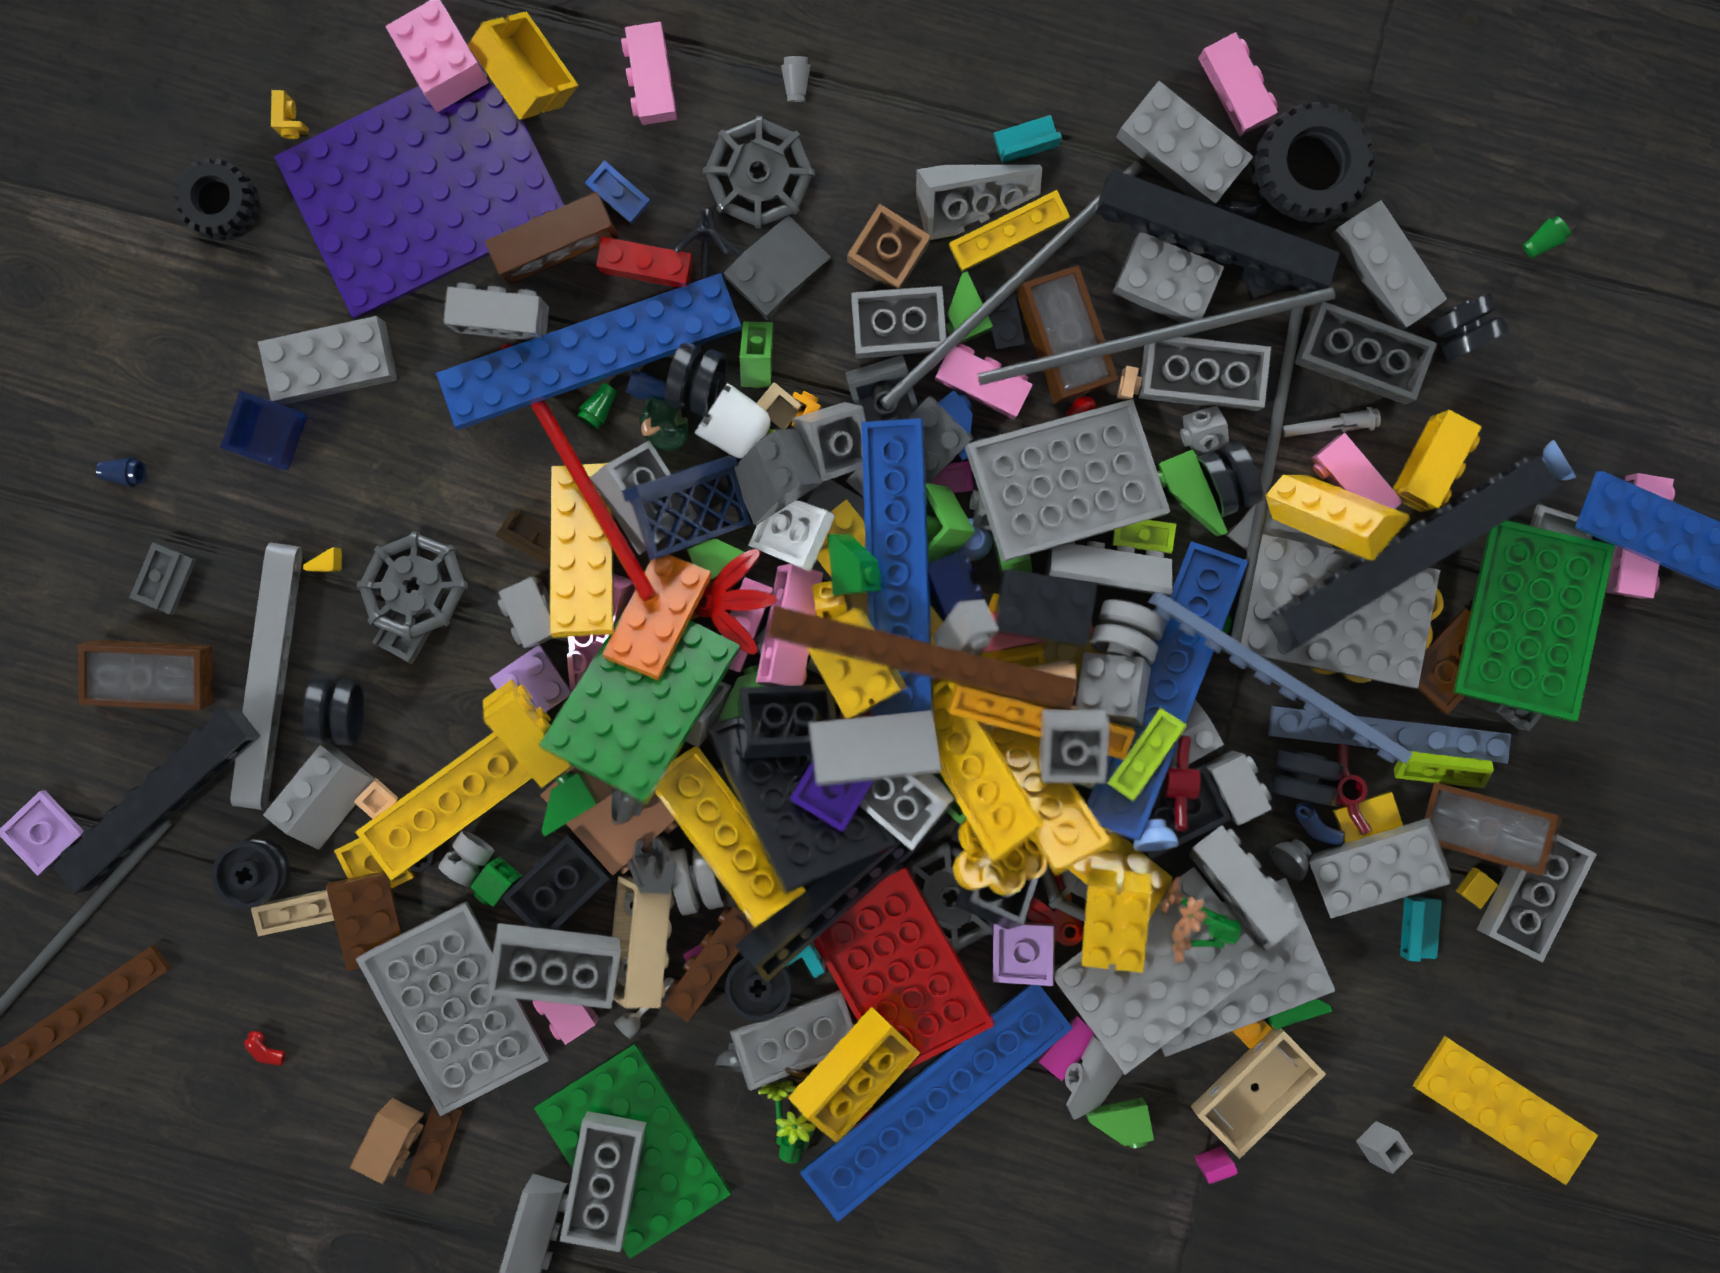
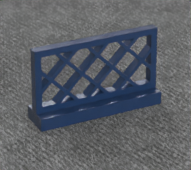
M735 456L720 457L622 490L625 502L631 501L650 560L751 524L733 468L739 465ZM726 476L729 485L726 495L716 489L720 477ZM697 485L707 490L703 503L692 497ZM673 493L683 499L678 512L667 506ZM713 495L724 501L719 513L709 508ZM650 502L658 507L654 521L646 516L643 507L644 503ZM689 503L700 509L695 522L684 516ZM730 505L736 509L740 521L733 523L725 518ZM664 512L676 518L671 531L660 525ZM706 514L716 519L712 531H708L701 526ZM682 522L692 528L688 540L677 535ZM657 531L668 537L664 548L661 550H657L654 541Z

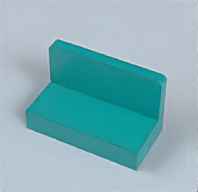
M1051 115L1000 130L993 134L1002 164L1059 147L1062 139L1061 132L1056 133Z
M1404 897L1401 957L1408 961L1421 962V958H1437L1441 900Z
M814 942L787 964L789 965L802 957L814 978L825 972L826 965Z

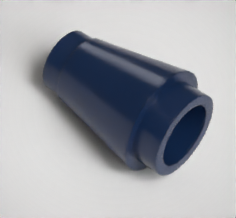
M632 370L626 393L631 394L632 398L665 402L667 383L643 370H640V372Z
M135 457L105 462L100 461L96 467V474L99 479L135 487L137 484L144 482L146 467L141 460H137Z

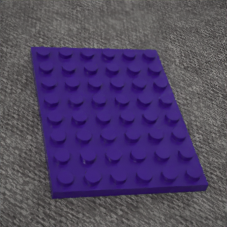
M476 58L475 60L489 83L437 113L421 87L417 86L274 156L352 318L355 320L489 256L490 253L485 240L531 221L535 216L540 217L546 211L551 212L565 206L523 119L519 120Z

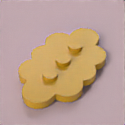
M968 819L960 826L959 840L964 851L955 859L953 867L956 880L962 887L969 890H978L989 885L995 893L1011 895L1021 890L1025 880L1036 879L1046 872L1048 862L1036 843L1030 838L999 862H994L989 857Z

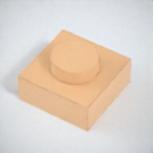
M1126 366L1123 369L1117 399L1127 401L1133 398V394L1138 395L1142 377L1137 376L1139 368Z
M375 778L355 798L354 803L374 819L392 806L398 797Z

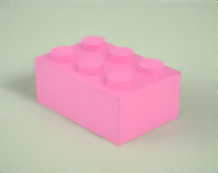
M430 0L385 26L436 113L489 83L441 0Z

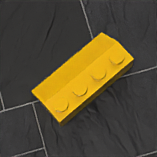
M1283 475L1265 495L1273 520L1371 561L1377 557L1409 520V516L1405 513L1309 475Z
M871 1007L788 1098L810 1122L837 1143L854 1127L915 1060L920 1052Z

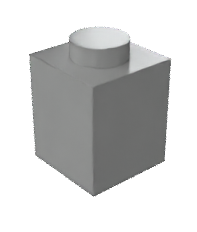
M1377 1121L1356 1140L1370 1163L1392 1174L1413 1154L1398 1131Z

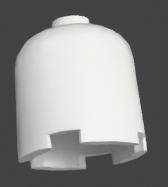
M726 383L720 392L721 394L708 412L711 416L703 418L695 434L729 455L743 458L757 442L768 436L770 417L768 412L729 383Z

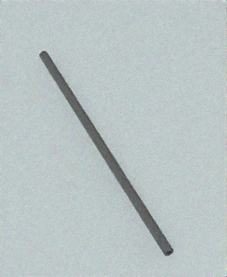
M1134 161L1123 173L1136 177L1143 168L1138 162ZM1100 194L880 400L881 404L886 409H890L1096 215L1095 210Z
M1333 287L978 373V382L981 386L1335 299V292Z
M1304 307L1292 309L1260 478L1264 496L1263 501L1255 505L1245 559L1248 561V565L1241 581L1231 638L1239 643L1242 640L1268 507L1265 495L1272 486Z
M169 820L115 869L0 998V1016L172 825Z

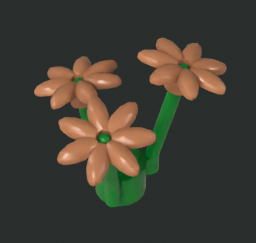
M1176 877L1174 881L1170 882L1169 892L1164 894L1165 899L1162 901L1160 909L1166 914L1170 904L1187 906L1180 908V913L1185 917L1179 920L1175 925L1174 931L1171 933L1172 939L1175 942L1172 944L1171 949L1175 951L1174 959L1176 963L1184 962L1183 950H1190L1191 947H1217L1223 949L1225 943L1230 945L1237 943L1241 931L1238 921L1228 919L1227 915L1219 914L1203 907V899L1195 902L1194 897L1184 898L1183 894L1178 892L1180 888L1178 884L1181 877ZM1202 923L1209 925V936L1213 937V940H1190L1188 936L1192 929L1195 932H1199Z

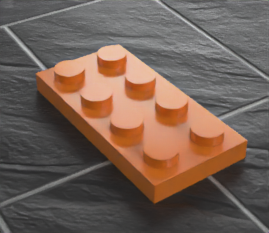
M668 554L652 559L644 572L657 595L644 602L638 591L635 590L602 654L604 659L659 681L712 577L711 571Z

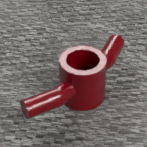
M1181 735L1179 739L1177 768L1168 767L1164 779L1165 797L1175 798V829L1177 831L1187 830V799L1197 800L1200 790L1199 770L1189 769L1191 737Z
M1338 744L1336 762L1345 765L1342 779L1333 781L1331 786L1339 791L1336 803L1346 805L1351 820L1363 836L1372 830L1359 808V803L1366 798L1367 785L1361 777L1350 774L1348 767L1350 745ZM1346 781H1350L1355 789L1354 796L1351 799L1345 797L1342 793V787Z

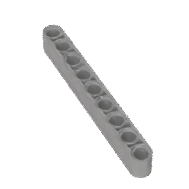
M270 542L265 550L242 711L261 736L236 758L231 790L232 806L264 810L269 800L303 551L300 546Z

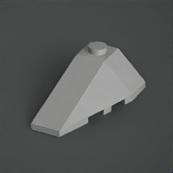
M941 165L917 169L916 198L924 232L931 236L930 240L955 236L964 232V227L978 220L982 223L990 219L989 215L1003 208L1009 210L1040 195L1041 165Z

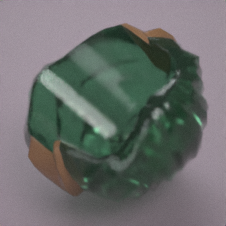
M653 396L648 397L639 419L642 435L646 441L650 440L654 448L665 451L678 450L686 443L689 434L688 419L686 417L682 418L681 410L668 407L665 400L657 399Z

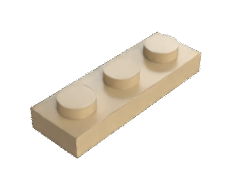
M327 890L269 901L251 908L258 936L334 921Z

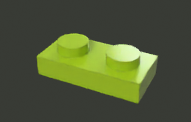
M1146 520L1113 530L1111 546H1127L1138 550H1152L1172 554L1176 524Z

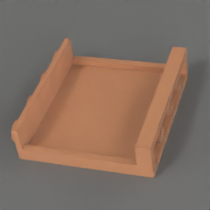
M572 766L565 773L572 770L575 775L581 772L582 770L578 769L575 766ZM584 771V775L601 802L566 823L612 876L618 871L624 874L629 870L628 860L632 859L634 845L639 838L643 839L641 850L647 852L651 850L652 841L655 836H658L663 830L669 834L679 825L655 792L647 805L643 803L640 816H632L628 822L614 825L611 819L613 787ZM557 781L540 795L547 803L549 802L551 789L559 785Z

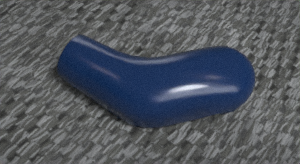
M1304 801L1296 806L1295 815L1313 840L1338 846L1343 845L1345 831L1325 825L1311 803Z

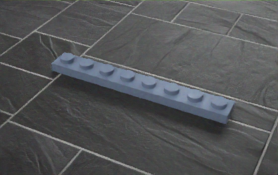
M1271 706L1269 736L1365 747L1352 739L1355 734L1346 729L1345 732H1341L1328 724L1330 718L1322 713L1318 717L1303 709ZM1355 716L1408 751L1508 763L1511 734Z

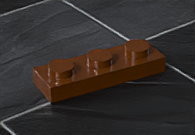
M434 1104L432 1105L404 1186L429 1195L435 1193L464 1111L463 1107H458L440 1116Z

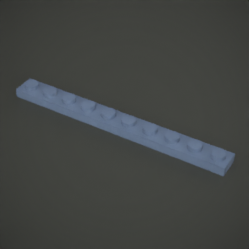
M1158 592L1152 594L1148 603L1156 607L1153 612L1159 614L1167 621L1172 617L1181 623L1178 628L1192 637L1198 634L1205 638V646L1217 653H1220L1221 650L1231 655L1229 661L1242 669L1249 666L1256 671L1254 677L1267 685L1274 682L1281 687L1278 691L1279 693L1293 701L1299 698L1305 702L1303 708L1319 717L1322 713L1329 717L1328 724L1341 732H1345L1346 729L1355 734L1352 738L1353 740L1367 748L1370 745L1379 749L1377 755L1392 764L1395 760L1403 763L1408 762L1413 753L1166 595Z

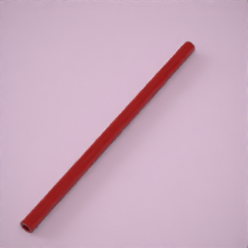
M507 343L503 345L499 349V351L513 346V344ZM543 400L532 404L533 411L642 600L645 602L652 599L657 593L546 401Z

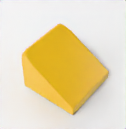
M330 548L305 563L303 569L311 572H340L342 570V549Z
M1473 867L1456 892L1481 909L1498 887V884L1481 870Z

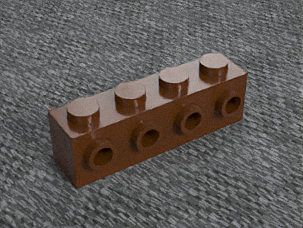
M738 904L733 908L726 907L717 920L721 925L714 933L710 930L700 943L703 947L698 957L695 955L690 957L683 967V970L686 972L680 982L675 979L665 992L669 997L664 1005L687 1023L695 1017L740 954L735 945L755 929Z

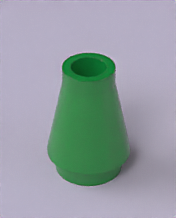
M1560 217L1548 218L1522 247L1527 255L1534 259L1538 255L1566 243V238L1571 235V231Z
M602 383L600 388L579 407L580 412L577 417L588 426L598 429L600 425L605 424L618 392L611 386Z

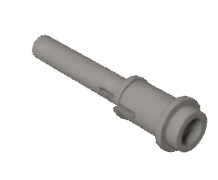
M1367 407L1365 411L1341 413L1338 418L1282 426V435L1285 438L1341 429L1342 432L1365 428L1372 431L1381 424L1380 412L1378 409Z

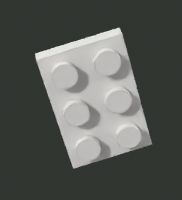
M795 500L758 524L748 546L811 571L835 515L826 510Z

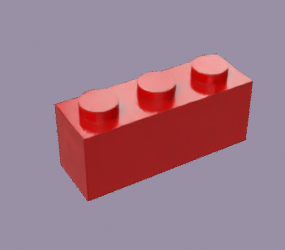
M602 237L596 267L603 274L679 288L682 286L688 287V284H690L694 259L691 253H676L670 249Z

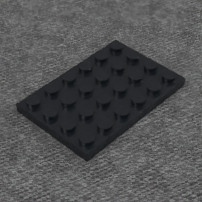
M739 717L708 728L707 735L784 894L895 847L896 841L891 832L860 806H858L842 832L790 800L811 765L813 755L743 759Z

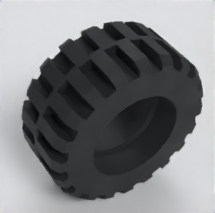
M1310 102L1306 108L1302 104L1295 106L1288 113L1284 112L1258 142L1255 148L1256 155L1252 158L1251 168L1255 169L1252 182L1254 186L1259 185L1260 187L1257 193L1260 201L1266 199L1270 203L1266 209L1272 214L1276 211L1282 213L1281 220L1287 223L1292 219L1297 220L1296 224L1298 226H1307L1310 222H1313L1314 226L1322 225L1328 220L1333 221L1357 203V200L1368 189L1366 184L1372 180L1374 173L1370 166L1375 162V153L1369 152L1368 148L1373 143L1370 135L1364 137L1361 132L1365 126L1360 120L1355 124L1350 119L1353 114L1346 109L1342 113L1337 112V105L1330 103L1321 108L1320 102ZM1300 140H1313L1326 146L1333 154L1337 163V179L1330 188L1320 191L1311 190L1300 185L1292 177L1287 165V152L1291 145Z

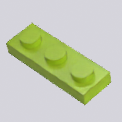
M1160 708L1109 780L1108 785L1134 802L1186 729V724Z
M1410 751L1413 754L1407 763L1397 761L1394 768L1395 778L1475 788H1484L1494 771L1492 761L1419 753L1416 751Z

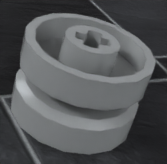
M1120 600L1104 601L1098 617L1103 625L1095 626L1089 642L1091 646L1106 655L1145 658L1148 665H1152L1158 651V647L1153 641L1161 640L1167 625L1165 619L1159 614L1133 603Z
M694 846L693 862L689 852L684 847L670 850L676 862L672 889L682 916L699 911L700 895L704 905L709 910L723 907L725 905L723 885L697 848Z

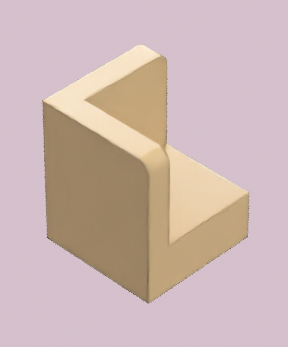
M775 382L757 402L760 407L768 412L770 420L780 429H786L793 421V418H795L797 412L803 409L797 400Z

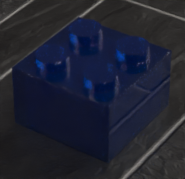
M239 391L220 448L289 471L308 415Z
M959 551L927 564L929 584L944 621L958 602L984 599L979 584L973 585L969 574L973 573V568L967 555L962 557Z

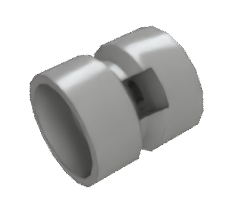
M462 830L452 844L454 851L447 852L438 867L453 881L463 886L471 887L481 873L479 866H485L495 850L480 837Z

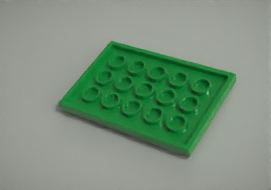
M1507 520L1489 530L1453 693L1566 721L1577 722L1615 545Z
M623 613L621 614L620 618L618 619V621H617L616 624L614 625V631H615V629H616V627H617V625H618V623H619V621H620V619H621ZM691 620L660 681L604 659L602 654L612 634H609L540 742L539 746L541 749L647 805L740 651L739 644Z
M636 1042L534 1107V1110L572 1169L574 1168L582 1120L587 1111L647 1122L625 1240L622 1246L630 1259L731 1195L730 1188Z

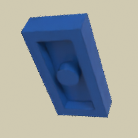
M605 160L585 182L586 186L593 192H597L601 199L631 225L651 203L649 198Z

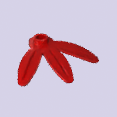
M758 549L749 550L730 561L718 574L711 588L706 587L695 609L697 615L704 618L711 617L712 622L723 637L739 644L740 650L749 654L757 653V644L744 626L729 614L727 610L750 611L772 606L776 603L777 599L774 595L759 590H728L739 582L760 557Z
M1051 869L1056 886L1060 892L1064 888L1060 873L1055 874L1053 869ZM1071 892L1065 897L1070 902H1072ZM1032 897L1026 915L1028 919L1035 923L1055 924V941L1062 945L1073 946L1081 941L1084 935V927L1079 919L1057 908H1054L1055 911H1053L1043 902ZM1067 927H1074L1075 931L1072 936H1065L1064 932Z

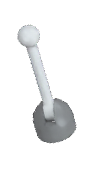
M671 977L664 980L666 990L674 981ZM641 1008L636 1014L631 1012L625 1013L614 1024L627 1038L632 1039L640 1029V1017L649 1008Z

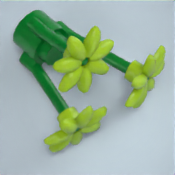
M779 1079L773 1083L761 1086L762 1088L758 1090V1094H768L767 1097L775 1101L776 1143L780 1146L779 1157L782 1161L793 1164L802 1160L803 1150L809 1149L810 1139L816 1126L812 1122L810 1124L805 1123L807 1118L803 1114L796 1120L795 1115L791 1111L787 1113V1120L783 1119L782 1100L784 1097H788L787 1092H793L797 1087L793 1086L792 1080H786L781 1083Z

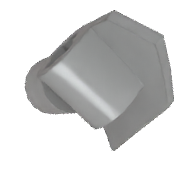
M1095 1034L1092 1035L1081 1056L1082 1064H1071L1065 1074L1066 1086L1072 1092L1066 1105L1074 1120L1098 1108L1123 1075L1122 1070Z

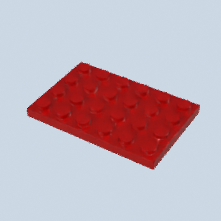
M907 865L883 879L813 941L857 1021L872 1007L920 1052L905 1071L995 1025V1021Z

